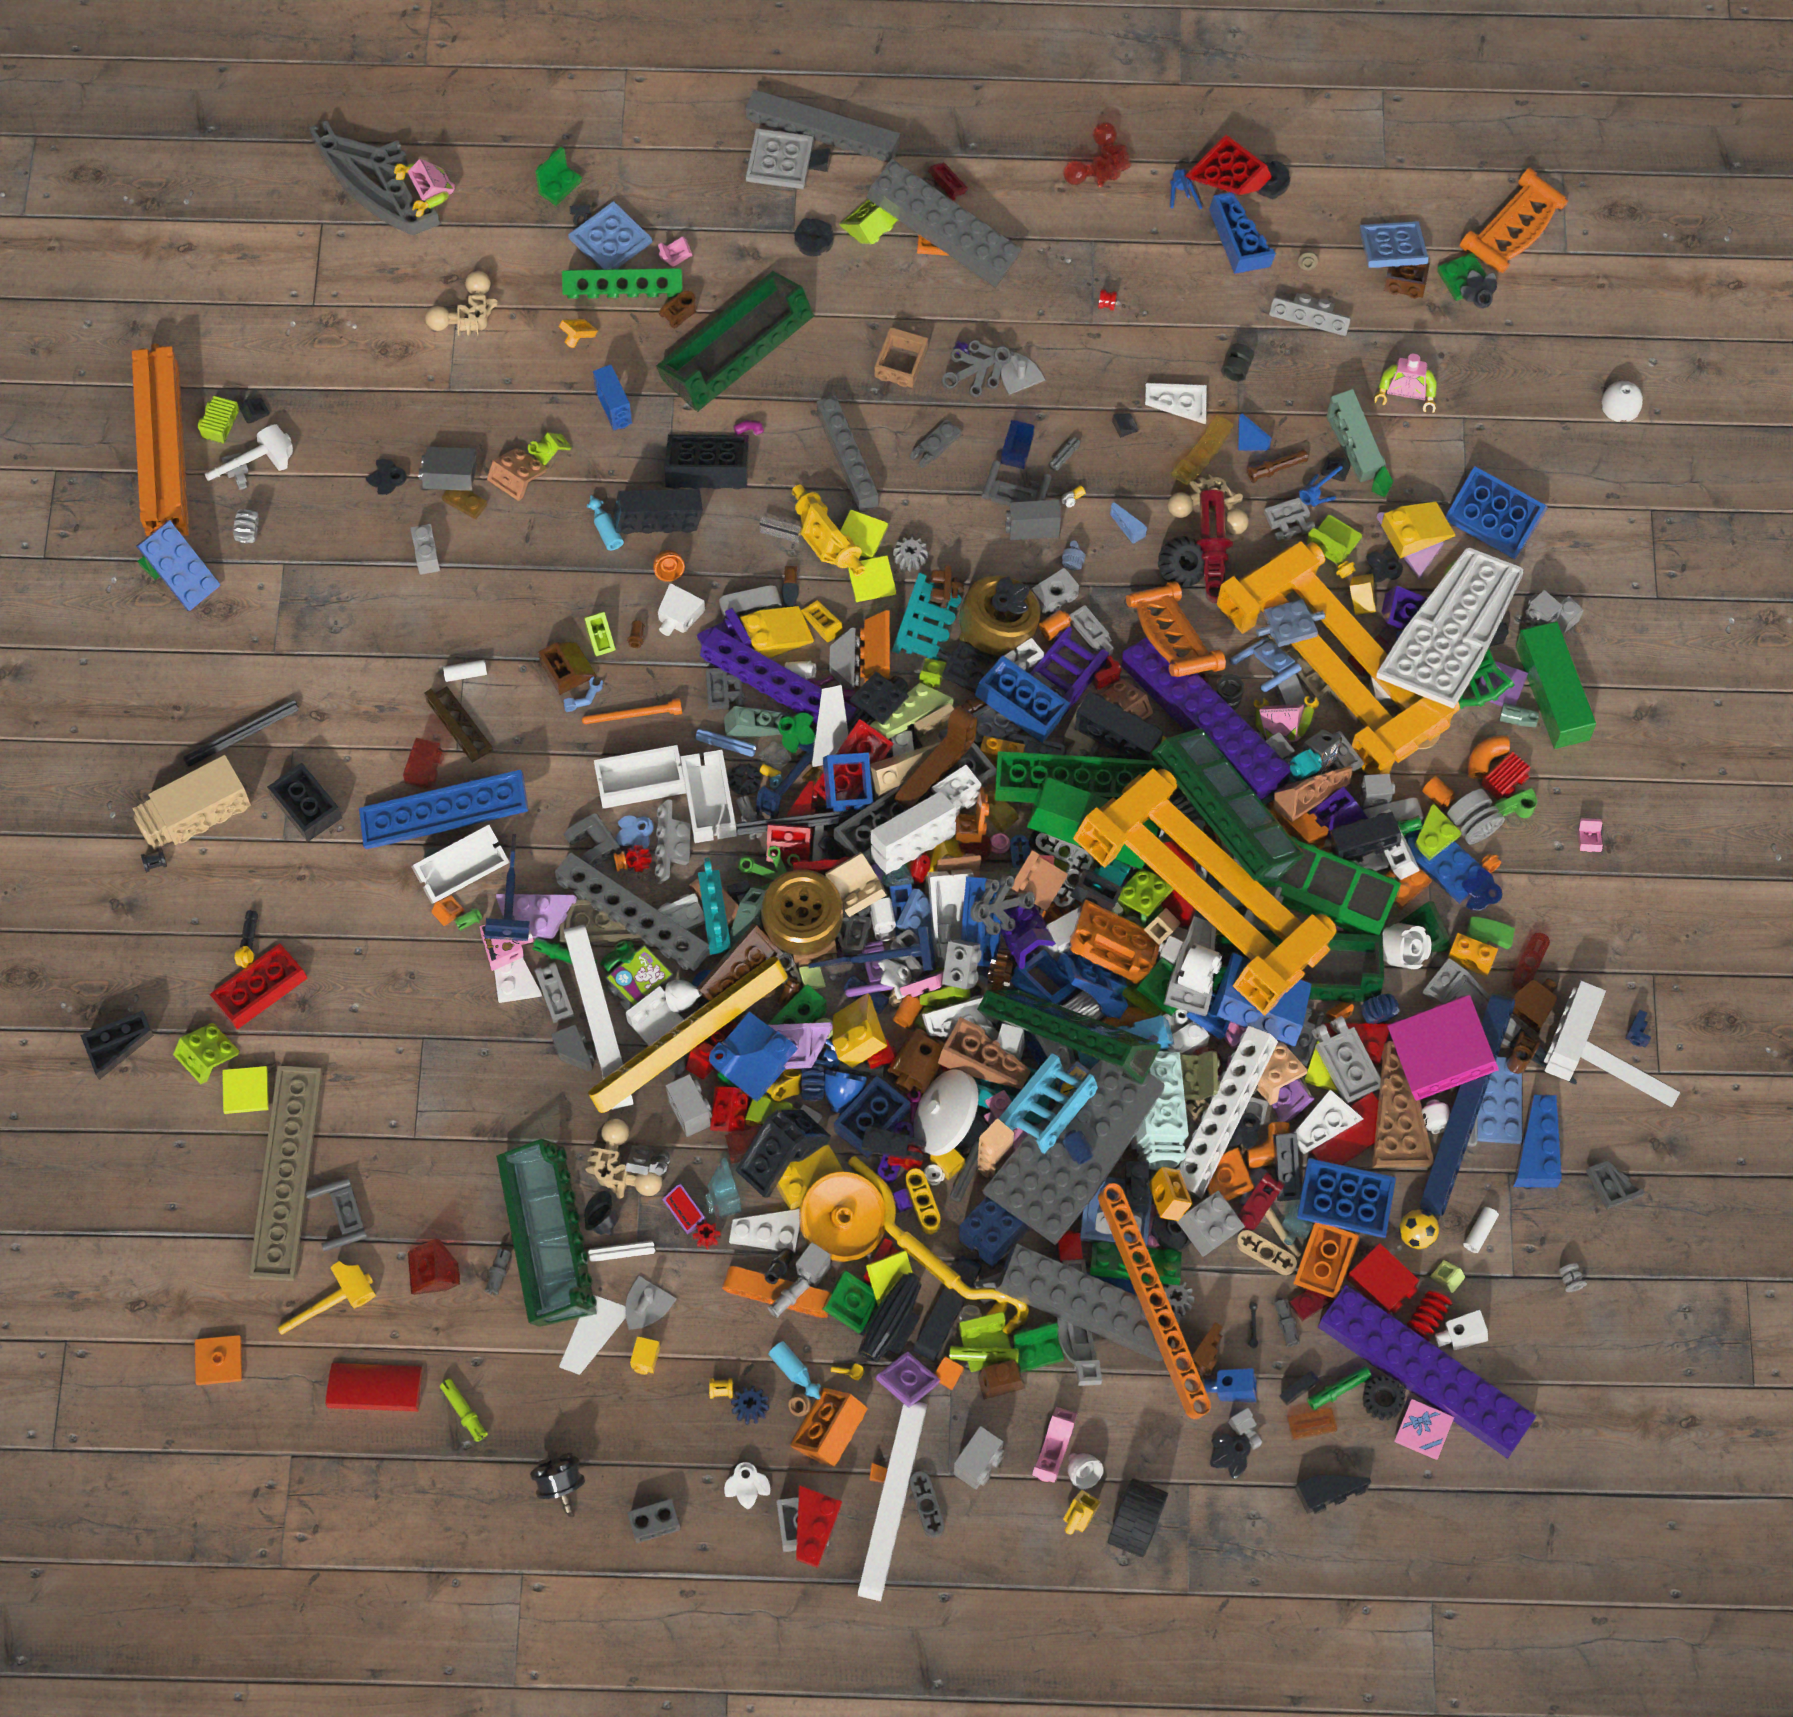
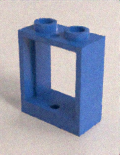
M612 365L594 370L595 392L612 429H623L632 424L630 403Z
M869 753L827 755L823 757L827 808H833V812L846 811V807H854V810H863L873 803ZM862 764L864 799L836 801L833 765Z
M1045 950L1038 954L1033 953L1027 959L1022 970L1017 965L1013 970L1015 974L1010 981L1020 991L1057 1005L1065 1004L1074 997L1079 989L1071 985L1068 974L1060 970L1057 961ZM1035 966L1039 967L1061 990L1052 996L1028 972Z

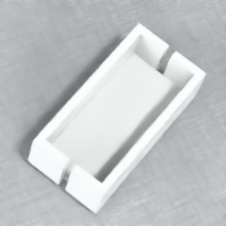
M677 745L594 760L603 809L686 793Z
M722 750L703 753L705 766H701L699 754L680 756L695 843L714 840L713 836H717L718 839L737 836Z
M940 791L871 830V858L888 874L893 870L899 869L910 860H915L924 852L934 849L936 845L943 841L951 839L956 835V807Z
M490 825L411 866L419 882H425L426 886L423 889L431 904L510 863L501 846L493 847V844L497 843L498 840Z
M971 869L951 870L952 875H949L947 871L928 872L931 928L936 962L938 954L937 948H935L938 939L937 924H951V940H961L966 877H974Z
M1581 981L1578 988H1573L1559 1021L1557 1031L1552 1039L1551 1046L1544 1059V1062L1547 1063L1545 1072L1570 1081L1580 1060L1606 990Z

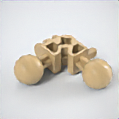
M473 271L467 276L465 285L468 292L472 294L468 295L469 308L465 305H457V312H448L443 306H433L427 311L425 316L427 325L432 330L441 331L447 328L449 324H458V336H460L461 331H466L467 336H470L471 331H476L478 336L479 331L487 326V317L490 315V311L498 305L496 299H486V295H484L488 292L491 284L488 275L482 271Z
M1207 474L1206 479L1203 477L1198 478L1197 483L1190 481L1189 487L1192 494L1188 495L1178 492L1173 494L1168 500L1169 512L1175 517L1183 518L1191 513L1193 506L1199 505L1200 507V492L1221 490L1224 492L1225 529L1229 533L1236 535L1243 533L1249 525L1247 514L1243 510L1235 509L1233 506L1242 501L1243 495L1231 492L1224 479L1219 477L1213 478L1210 474Z
M618 1118L607 1121L602 1128V1137L606 1142L605 1149L590 1148L594 1156L588 1157L587 1161L592 1166L587 1167L585 1171L594 1174L598 1183L608 1189L610 1188L618 1199L624 1197L627 1185L635 1186L636 1190L645 1196H653L658 1193L663 1182L661 1175L648 1172V1175L625 1171L626 1165L620 1164L621 1156L618 1148L629 1137L628 1125ZM608 1169L609 1174H606L605 1177H602L601 1174H605Z

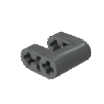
M596 813L574 824L564 833L565 838L571 845L580 842L588 836L592 838L596 846L585 852L581 857L583 861L592 867L614 856L613 853H617L620 850L619 844Z

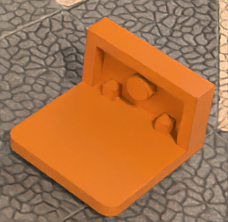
M980 787L976 814H959L956 816L955 841L981 843L982 835H986L987 822H985V816L989 814L988 794L984 793V787Z

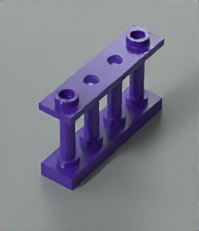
M1069 626L1064 632L1061 631L1057 635L1054 645L1030 673L1033 676L1035 672H1039L1050 682L1065 691L1063 698L1071 704L1063 717L1093 682L1094 675L1106 666V658L1109 656V653L1104 649L1098 654H1092L1071 640L1072 628ZM1064 646H1067L1088 660L1090 665L1086 669H1080L1058 653ZM1052 661H1055L1076 675L1077 680L1074 684H1068L1046 668Z

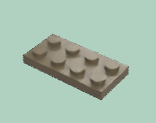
M646 897L640 898L641 900L646 902ZM613 899L609 901V904L614 905L617 904L619 901ZM577 900L575 904L572 903L566 913L568 916L560 924L561 944L567 943L564 929L585 924L590 943L643 941L642 937L638 934L633 935L628 932L622 923L613 922L604 911L599 912L594 909L587 900ZM629 911L626 915L633 916L636 912Z

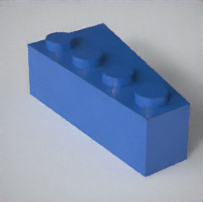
M1231 192L1214 195L1209 211L1234 274L1271 267L1276 255L1275 251L1268 247L1266 244L1267 240L1258 233L1255 228L1256 225L1252 220L1248 219L1245 214L1246 211L1234 194Z
M1534 1095L1529 1106L1513 1187L1557 1188L1562 1180L1556 1095Z

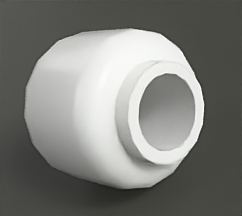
M1439 1100L1428 1101L1426 1103L1427 1106L1422 1109L1427 1130L1433 1134L1445 1132L1450 1117L1449 1106L1446 1103L1439 1102Z

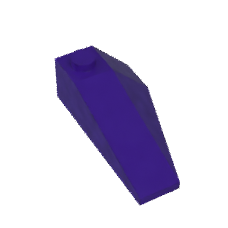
M1395 586L1385 594L1381 612L1386 623L1404 630L1428 598L1400 586Z

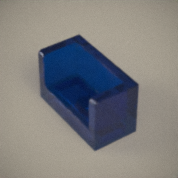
M1011 420L1001 454V464L1025 469L1034 437L1035 425Z

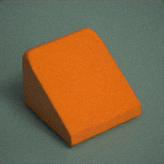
M452 895L435 902L432 909V914L443 926L449 924L464 912V908Z
M1341 1002L1326 1012V1016L1331 1022L1340 1016L1345 1020L1352 1015L1354 1005Z
M944 1357L935 1376L940 1379V1384L953 1390L964 1372V1367Z

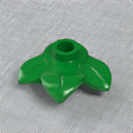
M799 713L795 717L787 716L779 721L778 730L783 735L782 744L791 753L797 752L799 744L807 745L815 741V733L809 727L814 719L811 715ZM792 725L791 729L787 730V726Z
M631 941L619 942L615 946V950L608 953L602 959L600 965H604L606 970L609 971L620 960L623 963H630L636 954L633 943Z

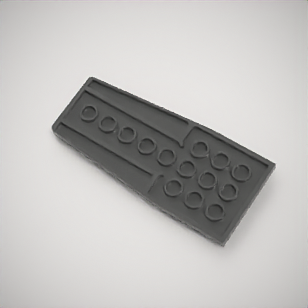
M1100 1060L1081 1079L1084 1082L1089 1074L1094 1076L1098 1086L1095 1095L1089 1098L1056 1139L1055 1144L1044 1154L1040 1151L1036 1141L1037 1138L1029 1134L984 1188L983 1194L1056 1245L1095 1196L1164 1092L1165 1084L1149 1072L1141 1085L1123 1078L1122 1075L1125 1071L1123 1068ZM1074 1087L1066 1096L1071 1098L1077 1088ZM1059 1103L1051 1112L1057 1115L1064 1105ZM1044 1118L1036 1128L1044 1131L1050 1124V1121ZM1072 1130H1076V1132L1082 1131L1093 1149L1092 1153L1094 1156L1081 1165L1073 1161L1062 1143L1065 1139L1064 1136Z

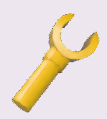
M853 1364L851 1370L835 1366L831 1367V1372L848 1375L854 1380L861 1379L864 1373L863 1367L858 1364Z

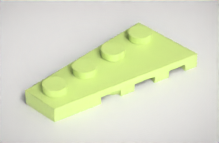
M919 683L907 693L909 698L884 725L875 720L870 727L887 739H890L907 730L908 725L914 724L949 703L953 705V698Z

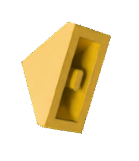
M1373 574L1352 577L1350 590L1355 615L1376 612Z

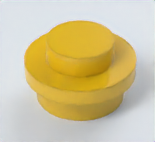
M1345 561L1337 567L1339 569L1336 572L1337 576L1340 575L1343 579L1356 571L1354 562L1349 563Z
M242 946L236 950L235 962L238 966L246 968L252 964L254 954L248 946Z

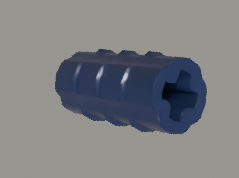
M852 975L844 986L843 991L845 992L848 988L869 984ZM881 991L869 993L876 1013L881 1014L889 1003V998L882 994ZM863 994V995H858V996H852V998H855V999L857 1000V999L861 998L862 996H864L865 994Z

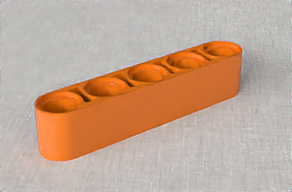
M729 1266L722 1289L731 1294L772 1304L781 1296V1291L787 1290L794 1282L779 1278L777 1283L769 1284L765 1280V1274ZM809 1287L796 1299V1303L790 1305L787 1309L820 1318H827L828 1313L822 1310L830 1292Z

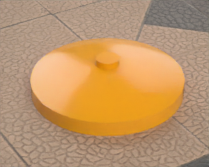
M836 1172L818 1179L808 1188L800 1204L799 1223L805 1240L809 1245L813 1242L829 1253L830 1260L849 1262L868 1255L878 1246L886 1230L884 1226L885 1206L880 1192L870 1181L854 1173Z

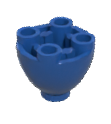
M825 1070L824 1092L831 1106L830 1111L843 1113L865 1089L867 1077Z

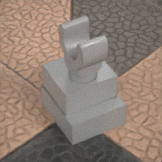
M1247 1408L1233 1416L1228 1423L1237 1436L1246 1435V1438L1251 1443V1448L1254 1450L1261 1445L1262 1441L1256 1432L1253 1431L1257 1424L1252 1418L1253 1414Z

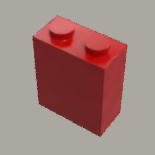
M1380 1243L1349 1273L1347 1278L1362 1295L1388 1314L1391 1312L1395 1314L1403 1306L1401 1302L1406 1297L1410 1299L1418 1291L1419 1279Z

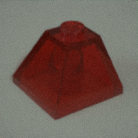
M435 1238L408 1251L412 1295L447 1291L460 1285L459 1264L440 1239Z

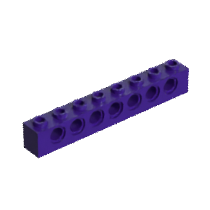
M714 628L701 647L700 656L705 661L713 663L724 672L730 673L739 678L740 681L755 687L759 692L767 694L778 703L788 706L794 712L811 715L814 718L812 722L818 723L822 688L719 629ZM844 702L848 724L857 708Z

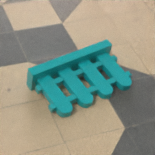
M919 573L891 652L899 654L901 648H903L910 655L914 652L928 659L940 660L941 658L936 656L939 649L942 648L937 646L938 641L946 642L950 636L949 631L944 629L943 625H951L956 619L955 614L949 611V607H958L962 598L959 594L958 598H952L951 593L950 601L947 602V608H940L929 604L931 589L940 587L935 586V583H931V581L930 584L926 583L927 575ZM920 595L925 597L924 601L919 600ZM914 613L919 614L918 619L913 618ZM927 617L938 621V626L923 621V618ZM908 631L913 632V633H912V636L906 635L907 632H908ZM920 634L933 639L932 644L917 639V635Z
M704 858L705 872H698L710 955L729 952L731 945L719 869L712 870L710 858Z

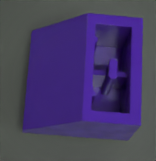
M1344 786L1310 811V814L1313 813L1317 817L1315 821L1321 827L1325 825L1329 829L1327 837L1330 841L1331 830L1337 826H1346L1360 819H1369Z

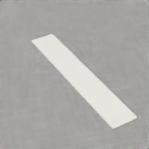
M1586 1042L1581 1058L1666 1105L1673 1107L1680 1092L1590 1042Z

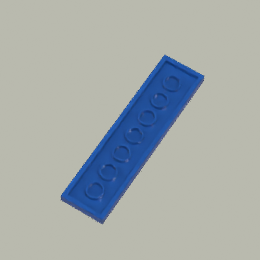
M522 770L359 808L363 847L366 850L529 811Z

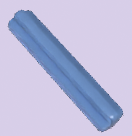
M701 728L697 730L696 740L751 757L756 752V745Z

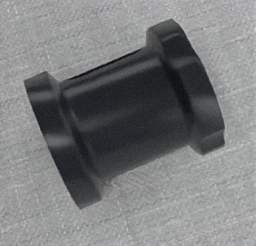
M162 848L155 853L141 854L146 873L150 872V869L167 867Z

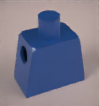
M1254 1369L1218 1370L1217 1379L1204 1380L1206 1393H1217L1220 1401L1257 1403V1380Z

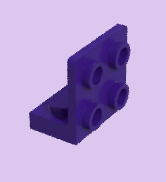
M733 608L725 611V620L722 623L697 634V639L702 646L714 628H717L752 648L751 639Z

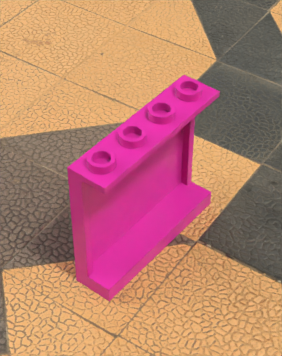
M1470 995L1460 996L1452 1002L1439 1004L1431 1010L1418 1012L1412 1017L1396 1020L1393 1024L1388 1025L1411 1092L1416 1101L1499 1070Z

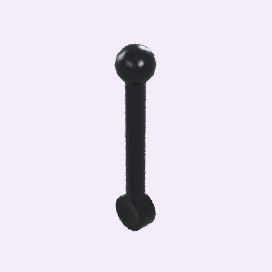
M1251 1302L1249 1304L1251 1309V1340L1249 1346L1257 1348L1256 1309L1258 1305L1256 1302Z

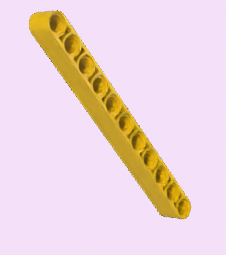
M771 957L765 960L589 1090L588 1095L597 1110L603 1113L612 1109L788 978V975L779 959Z

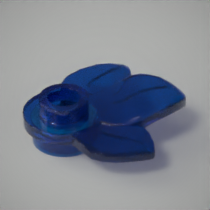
M1478 869L1476 878H1469L1461 883L1464 890L1472 896L1466 904V908L1470 910H1484L1489 904H1496L1502 898L1501 887L1494 883L1493 876L1486 870ZM1490 890L1495 891V897L1490 896Z

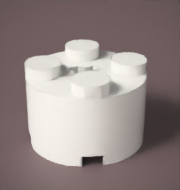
M1396 923L1391 927H1386L1383 931L1384 961L1397 967L1408 969L1420 968L1423 966L1421 963L1424 959L1427 960L1430 956V936L1426 935L1425 929L1420 926Z
M1194 943L1193 948H1190L1181 970L1185 973L1183 977L1179 976L1178 984L1202 994L1204 992L1209 994L1213 985V973L1218 974L1222 964V956L1219 955V952Z

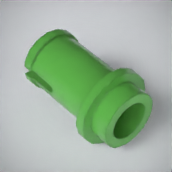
M470 908L471 911L454 919L460 931L476 922L480 923V920L483 918L478 908Z

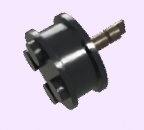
M572 1453L563 1454L559 1458L552 1460L550 1458L540 1460L537 1463L538 1466L530 1473L531 1479L536 1481L538 1487L536 1490L537 1497L539 1499L559 1497L564 1513H567L568 1517L575 1516L568 1493L575 1491L585 1483V1477L579 1473L577 1467L580 1463L579 1459L573 1456Z

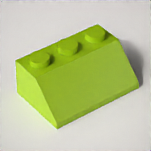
M867 199L840 223V226L861 244H874L879 241L880 236L884 232L890 231L894 227L893 224L899 220Z

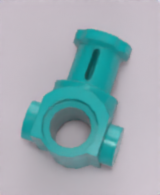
M1309 749L1294 757L1290 761L1289 780L1291 783L1307 779L1318 772L1322 767L1320 755L1317 752L1313 753Z

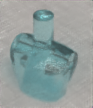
M1296 1204L1288 1212L1282 1223V1226L1289 1231L1284 1240V1243L1289 1246L1293 1244L1297 1236L1307 1238L1313 1227V1222L1297 1219L1299 1204Z

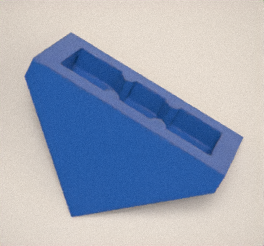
M1241 413L1238 420V451H1267L1270 449L1272 438Z

